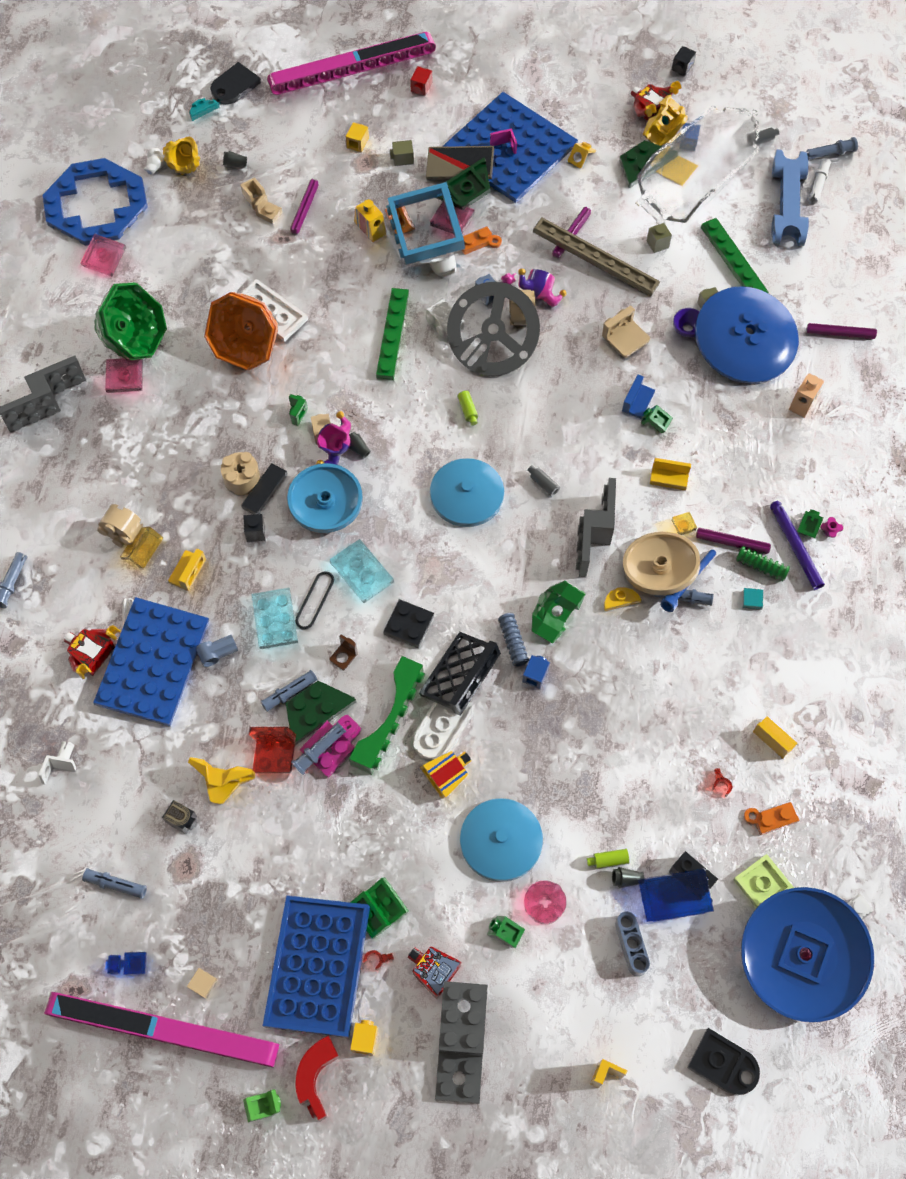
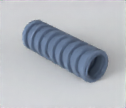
M505 613L498 618V622L502 628L503 637L506 639L505 643L508 644L507 649L509 650V655H511L512 664L517 667L523 666L529 662V657H527L526 648L523 646L522 636L519 635L520 630L516 624V619H514L515 615L513 613Z

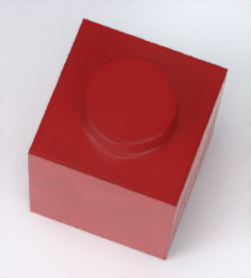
M417 66L410 79L411 92L426 96L433 83L432 70Z

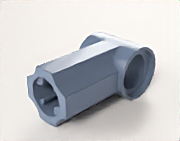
M228 635L214 642H203L196 647V651L202 665L209 667L216 664L220 658L238 651L233 636Z

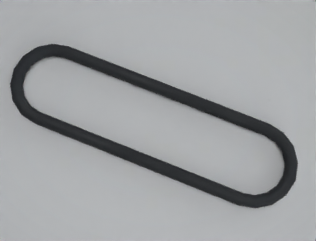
M324 571L316 576L296 616L295 621L299 628L308 629L314 624L334 584V576L330 572ZM323 574H328L332 580L312 622L308 626H301L298 619L319 577Z

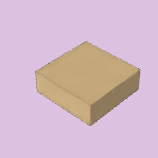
M198 968L187 988L206 999L218 979Z

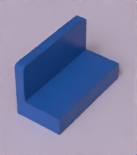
M637 374L624 400L622 412L642 419V415L647 409L655 389L643 385L644 376Z

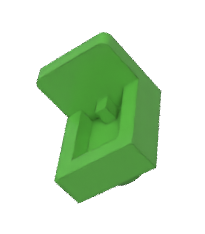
M275 1089L243 1099L248 1123L274 1116L280 1112L281 1100L279 1095L276 1094Z

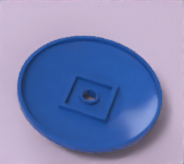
M740 286L717 292L702 306L695 323L696 342L702 356L715 371L733 381L746 384H759L771 381L789 368L797 354L799 335L791 313L774 296L756 288ZM746 328H751L754 334H749Z
M797 887L780 891L764 900L754 910L744 928L741 941V960L746 978L762 1002L784 1017L801 1022H823L837 1018L851 1010L861 1000L869 987L874 971V949L869 931L858 913L844 900L830 892L809 887ZM802 948H807L811 952V958L808 961H804L800 957V950Z

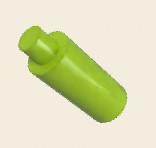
M462 391L457 395L466 421L470 422L471 426H474L478 423L476 420L478 418L470 392Z
M627 849L594 853V857L587 858V865L595 866L596 869L629 864Z

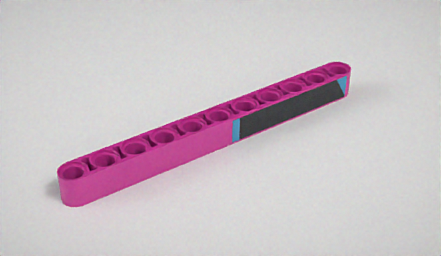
M422 32L276 71L268 75L267 81L272 93L279 95L431 54L435 51L436 44L429 32Z
M57 992L50 993L44 1012L45 1015L268 1067H274L280 1044Z

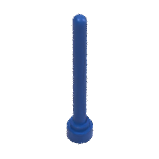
M710 550L700 561L699 574L715 557V550ZM687 588L665 596L660 602L661 607L667 612H673L678 606V599Z

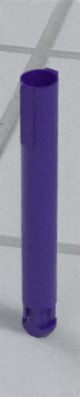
M778 500L772 502L770 508L773 510L775 518L812 588L817 590L824 587L825 583L787 512L781 506L782 503Z

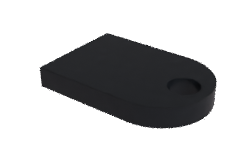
M237 62L212 82L210 87L212 98L220 104H233L261 83V78L240 62Z
M710 1028L706 1029L687 1066L691 1071L732 1095L749 1093L756 1087L760 1078V1068L755 1057ZM743 1071L751 1073L753 1077L751 1084H745L742 1081L741 1074Z

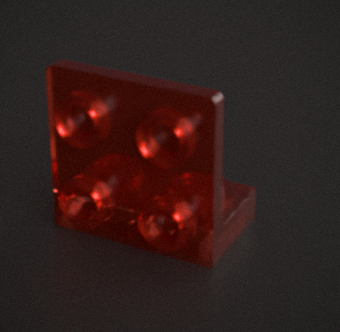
M250 727L249 735L256 741L253 771L255 773H291V761L294 756L296 734L289 727Z

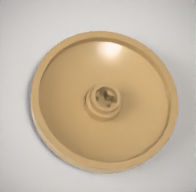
M663 531L653 532L639 537L629 545L623 557V570L629 583L636 589L652 595H669L684 590L694 582L700 571V555L696 546L680 534Z

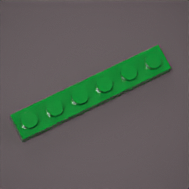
M714 218L702 223L701 229L740 285L769 293L719 220Z
M392 288L376 372L377 379L394 380L409 289Z

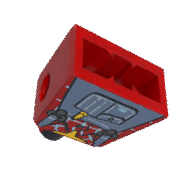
M431 946L425 954L414 947L407 957L416 964L412 971L413 975L436 999L443 992L444 981L450 982L461 967L459 960Z

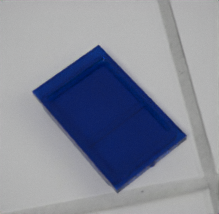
M705 868L638 879L647 922L693 916L714 911Z

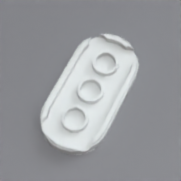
M451 692L443 695V699L450 702L454 693ZM433 702L414 733L413 746L419 757L426 761H432L453 749L472 717V702H469L461 716L455 714L452 709Z

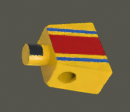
M365 200L355 207L354 223L372 242L387 234L383 214L374 205L372 200Z
M450 751L420 766V769L441 799H443L467 777L468 772L464 766L472 760L465 751L457 757Z

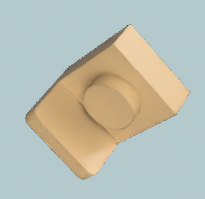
M265 194L255 202L256 216L272 224L282 214V208L268 202L267 195Z

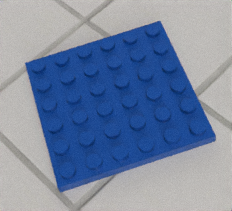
M502 92L442 147L490 146L491 133L512 128L517 141V153H513L510 143L494 146L492 179H489V184L511 201L517 203L572 151L574 144L578 143V139L505 92Z

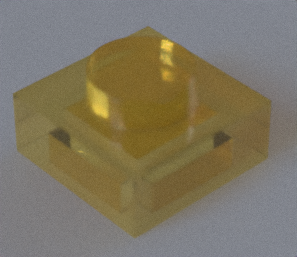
M690 511L672 517L671 521L678 534L684 535L696 531L697 526Z

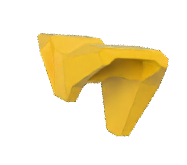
M667 95L659 102L661 107L656 116L649 118L643 131V136L651 143L659 146L671 141L688 120L684 107L673 100L671 95ZM663 116L669 119L668 125L662 123Z
M190 757L188 763L205 777L209 799L216 804H224L240 785L255 779V772L252 769L236 766L224 770L214 768L202 759Z

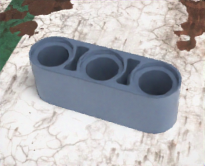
M624 911L618 916L615 927L628 970L634 976H642L649 969V957L635 915L632 912ZM623 918L628 919L631 922V927H623L620 920ZM627 940H635L638 947L636 949L630 948ZM635 960L642 961L644 969H636L633 962Z

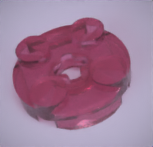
M538 881L528 888L524 898V908L528 916L534 919L535 922L539 924H552L564 913L566 896L560 885L551 881ZM543 897H547V900L551 901L547 908H544L543 904H539V900H542Z

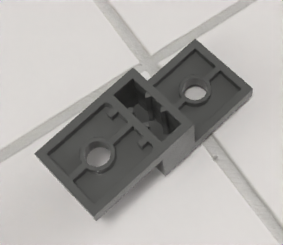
M74 355L24 376L31 394L0 406V415L8 430L13 432L60 412L61 410L54 394L63 392L65 389L86 381L76 356Z
M609 478L607 485L604 484L601 498L602 510L584 509L583 516L579 518L576 553H578L576 570H579V577L586 578L590 562V545H611L615 525L616 478Z
M444 981L436 1101L480 1104L488 988L486 984ZM466 1000L470 1003L471 1008L468 1012H461L458 1009L460 1001ZM456 1072H462L465 1075V1082L462 1085H456L452 1080Z

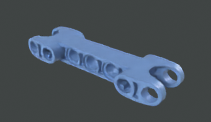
M776 150L772 166V177L780 178V215H773L771 235L774 244H780L781 238L789 235L796 239L798 246L805 245L809 218L800 217V180L807 179V152L800 151L799 157L791 160L784 156L782 150Z

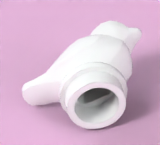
M152 148L147 152V166L144 168V171L148 174L153 175L156 171L167 165L163 159L162 152L158 148Z

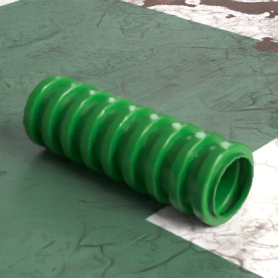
M744 546L741 547L736 558V562L741 561L743 565L748 564L747 567L752 566L754 570L757 568L759 572L764 571V574L768 573L770 577L773 575L775 579L780 578L782 582L785 581L790 570V566L787 565L786 567L783 563L779 564V561L774 562L772 558L769 560L767 556L763 557L760 553L758 555L756 551L751 552V549L746 550Z

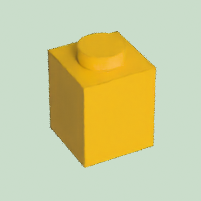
M353 122L345 136L346 147L362 153L369 139L368 127Z
M361 1020V1023L355 1022L351 1052L373 1056L378 1031L377 1026L373 1025V1021Z

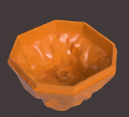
M229 292L211 302L204 338L217 359L246 370H251L269 361L278 332V323L265 303L245 294Z

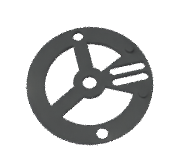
M486 282L468 289L455 302L448 318L447 336L451 350L465 367L481 375L500 376L517 370L532 356L540 336V321L534 304L520 289L503 282ZM494 296L491 315L483 322L481 327L482 333L462 341L461 322L467 309L481 298ZM505 298L513 301L524 314L527 331L522 346L505 332V324L501 320ZM462 299H465L467 301V305L465 307H461L459 305V302ZM491 324L498 326L499 330L496 334L489 333L488 328ZM476 338H479L481 340L479 345L466 360H461V355ZM491 341H500L514 353L512 357L504 361L486 362ZM482 344H486L487 349L472 366H468L467 363ZM526 351L528 353L527 358H520V352Z

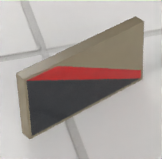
M494 146L429 147L426 179L449 180L482 158L486 160L488 179H492Z

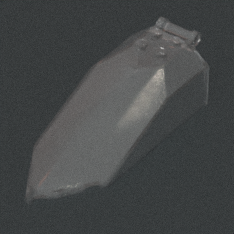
M711 106L650 157L637 175L642 196L635 204L638 207L641 206L656 221L657 225L664 223L666 220L681 223L689 221L759 153V147H757L756 143L759 140V121L756 119L758 112L755 109L748 111L745 108L731 107L717 110L716 106Z

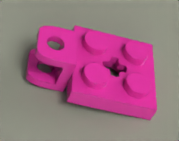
M344 715L337 721L346 732L332 744V752L322 753L318 757V762L313 763L328 778L352 754L355 746L351 742L361 732L360 726L349 715ZM326 721L299 750L304 753L305 748L310 749L334 725Z

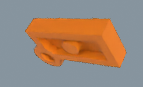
M488 226L463 236L465 249L462 251L466 255L488 245L492 248H498L501 246L502 239L498 235H492Z
M791 802L762 811L761 813L756 808H749L744 813V820L748 824H755L760 836L800 821ZM749 813H754L756 819H750Z

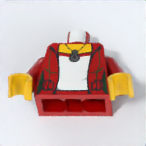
M675 81L665 88L656 87L648 84L643 90L634 87L631 91V96L635 98L633 107L637 116L643 117L647 121L649 118L656 116L661 107L659 102L667 95L672 97V94H678L679 89L682 88L680 82Z
M111 625L107 629H83L78 636L69 632L65 636L64 642L70 645L67 648V652L70 655L68 660L73 672L77 673L82 679H85L84 674L87 672L94 676L115 648L110 638L116 640L115 634L121 632V630Z

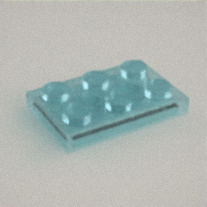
M361 539L330 559V564L363 603L394 583L393 577Z
M290 588L251 594L259 649L298 643Z

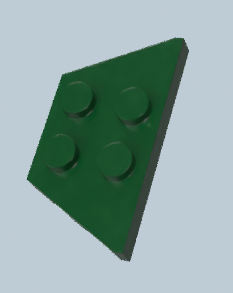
M644 140L621 155L619 161L623 168L624 176L627 178L628 187H633L654 173V171L676 158L678 153Z
M482 158L446 181L453 205L461 210L466 209L491 192L485 158ZM442 196L436 197L437 199L444 202Z
M317 681L286 702L293 746L318 730L326 721H331L355 704L356 699L323 682Z

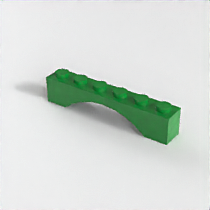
M401 656L393 672L396 695L389 716L374 733L357 742L349 758L351 766L371 775L374 770L379 769L382 763L381 756L383 752L388 751L391 744L389 740L392 734L396 735L400 726L398 722L401 717H405L408 711L407 704L409 700L412 701L417 692L415 688L418 683H422L425 677L423 665L404 656Z

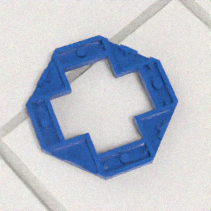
M106 158L71 164L42 195L47 225L53 229L60 230L61 233L70 238L79 240L85 246L119 240L124 235L123 232L126 228H130L138 219L137 216L148 208L142 177ZM108 175L110 188L127 186L130 206L113 209L115 222L83 228L80 215L64 218L61 197L77 194L75 181Z

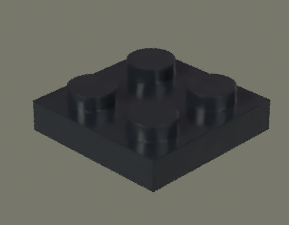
M399 599L383 634L419 648L434 618V613Z

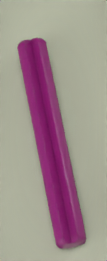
M311 179L290 227L292 234L300 232L319 186L318 180Z
M583 207L567 231L576 235L591 215V209ZM556 245L552 255L553 257L560 258L565 250Z
M808 323L806 328L807 333L869 339H875L877 336L876 328Z
M699 527L696 532V537L699 539L738 548L744 546L747 550L751 549V551L768 554L771 549L770 543Z

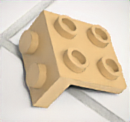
M631 305L626 309H621L616 316L608 318L603 324L602 337L624 358H627L650 341V336L633 321L635 309Z

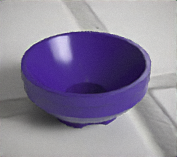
M694 308L679 310L673 319L675 331L684 337H695V323L699 311ZM690 325L693 330L685 331L683 326Z

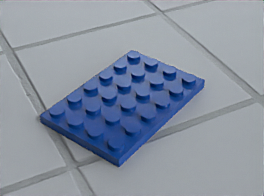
M135 597L94 699V705L171 727L198 654L196 647L202 643L210 621L209 618Z
M286 895L263 1027L345 1038L350 1037L370 911L368 904Z

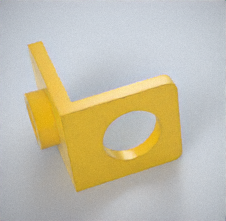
M586 142L575 143L567 161L578 168H582L588 153H595L596 150L591 148V145ZM576 152H579L582 156L580 162H575L574 160Z

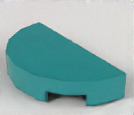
M205 98L195 101L192 103L189 111L191 120L194 121L220 108V104L214 99L205 100Z

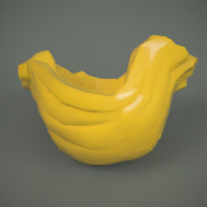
M190 136L178 139L175 142L169 141L163 147V159L170 169L175 170V173H180L181 175L194 172L200 165L197 144Z

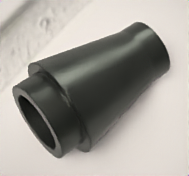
M228 150V152H224L223 165L227 167H246L247 156H242Z
M350 433L349 449L360 455L363 459L366 458L371 450L367 447L359 433Z
M622 867L613 869V886L623 888L644 884V873Z

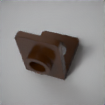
M341 634L339 636L341 645L329 660L340 669L345 670L358 655L356 643ZM340 653H345L348 656V660L340 663L337 661V656Z

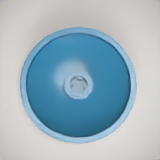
M468 458L454 460L441 467L433 477L430 487L431 503L437 514L453 525L461 527L482 525L491 520L502 506L504 499L503 481L497 471L483 461Z
M324 463L310 466L301 471L290 484L287 500L290 513L299 525L313 532L330 533L345 528L356 519L362 507L363 496L361 485L353 473L342 466Z
M510 799L488 800L476 806L464 820L460 834L461 851L469 867L483 878L498 882L518 879L534 867L541 854L543 845L541 826L535 815L519 802Z

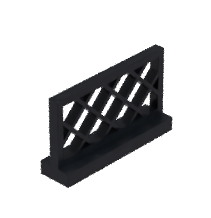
M459 631L419 691L420 696L448 707L455 714L461 716L501 654L497 643L493 641L488 643ZM462 639L469 642L467 646L458 647ZM480 646L485 648L483 652L474 654V648ZM471 650L472 656L464 659L461 658L460 653ZM458 654V661L448 663V659L451 656ZM474 661L472 668L464 670L463 664ZM461 665V672L451 674L450 668ZM448 670L449 676L438 679V674L441 671ZM464 676V681L454 686L453 679ZM451 682L452 687L441 690V683ZM437 685L438 692L427 693L430 687ZM451 692L454 693L450 702L443 699V695Z

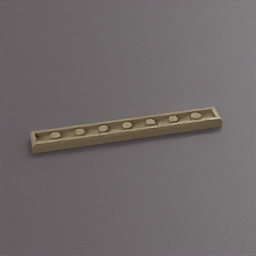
M543 217L533 228V233L650 297L660 284L659 280Z

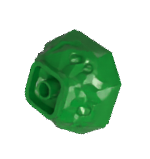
M135 282L113 284L103 297L95 313L94 329L97 336L106 348L111 349L118 356L126 360L152 358L167 330L162 305Z

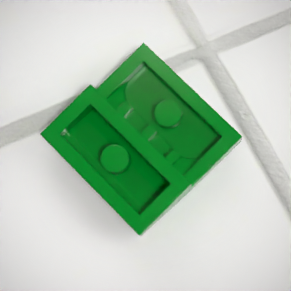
M385 877L381 878L367 891H363L350 902L368 904L370 906L366 931L372 939L409 912Z

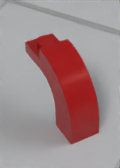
M329 1036L319 1040L307 1050L299 1063L296 1073L295 1086L299 1103L304 1105L310 1102V1105L307 1106L309 1113L313 1119L317 1117L318 1121H322L328 1116L316 1092L317 1077L325 1066L340 1058Z

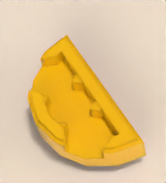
M618 587L611 590L606 596L604 611L641 603L642 599L633 589Z

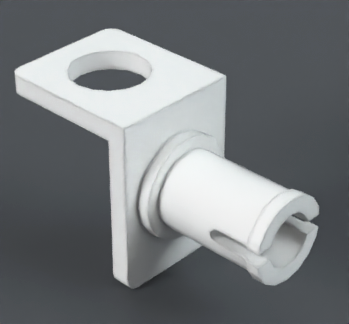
M63 741L56 757L46 755L39 773L42 784L46 785L52 768L76 771L74 761L69 759L74 749V744L68 742L66 746V741Z

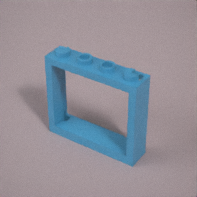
M447 182L388 198L389 205H386L388 216L392 215L393 219L390 220L392 230L396 229L397 234H394L396 244L401 246V249H398L401 258H404L406 265L465 249L464 238ZM442 196L455 238L408 250L396 208Z

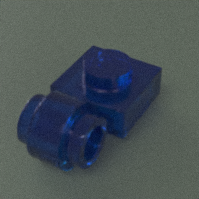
M125 952L124 960H121L120 955H110L108 960H106L105 970H107V974L111 975L120 974L123 968V975L125 976L147 975L148 953Z

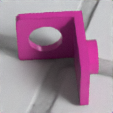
M512 128L490 134V146L510 143L513 153H517V141Z

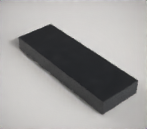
M271 463L241 504L242 509L252 514H260L287 476V471Z

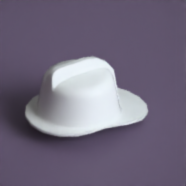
M458 253L446 257L422 260L419 263H429L436 275L445 277L456 272L455 255Z

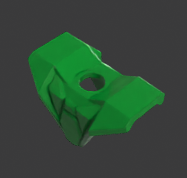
M565 580L550 586L539 596L538 603L532 613L531 631L553 644L566 630L564 623L574 609L579 610L586 595L585 592L572 586ZM555 606H561L563 609L559 616L552 614V609Z

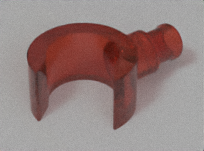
M720 768L714 769L716 781L713 784L712 790L716 788L717 784L724 783L728 788L724 797H727L732 791V783L728 778L723 777Z
M371 950L365 954L363 962L365 964L372 955L377 956L379 963L375 971H378L383 963L394 960L393 953L380 954L376 950Z

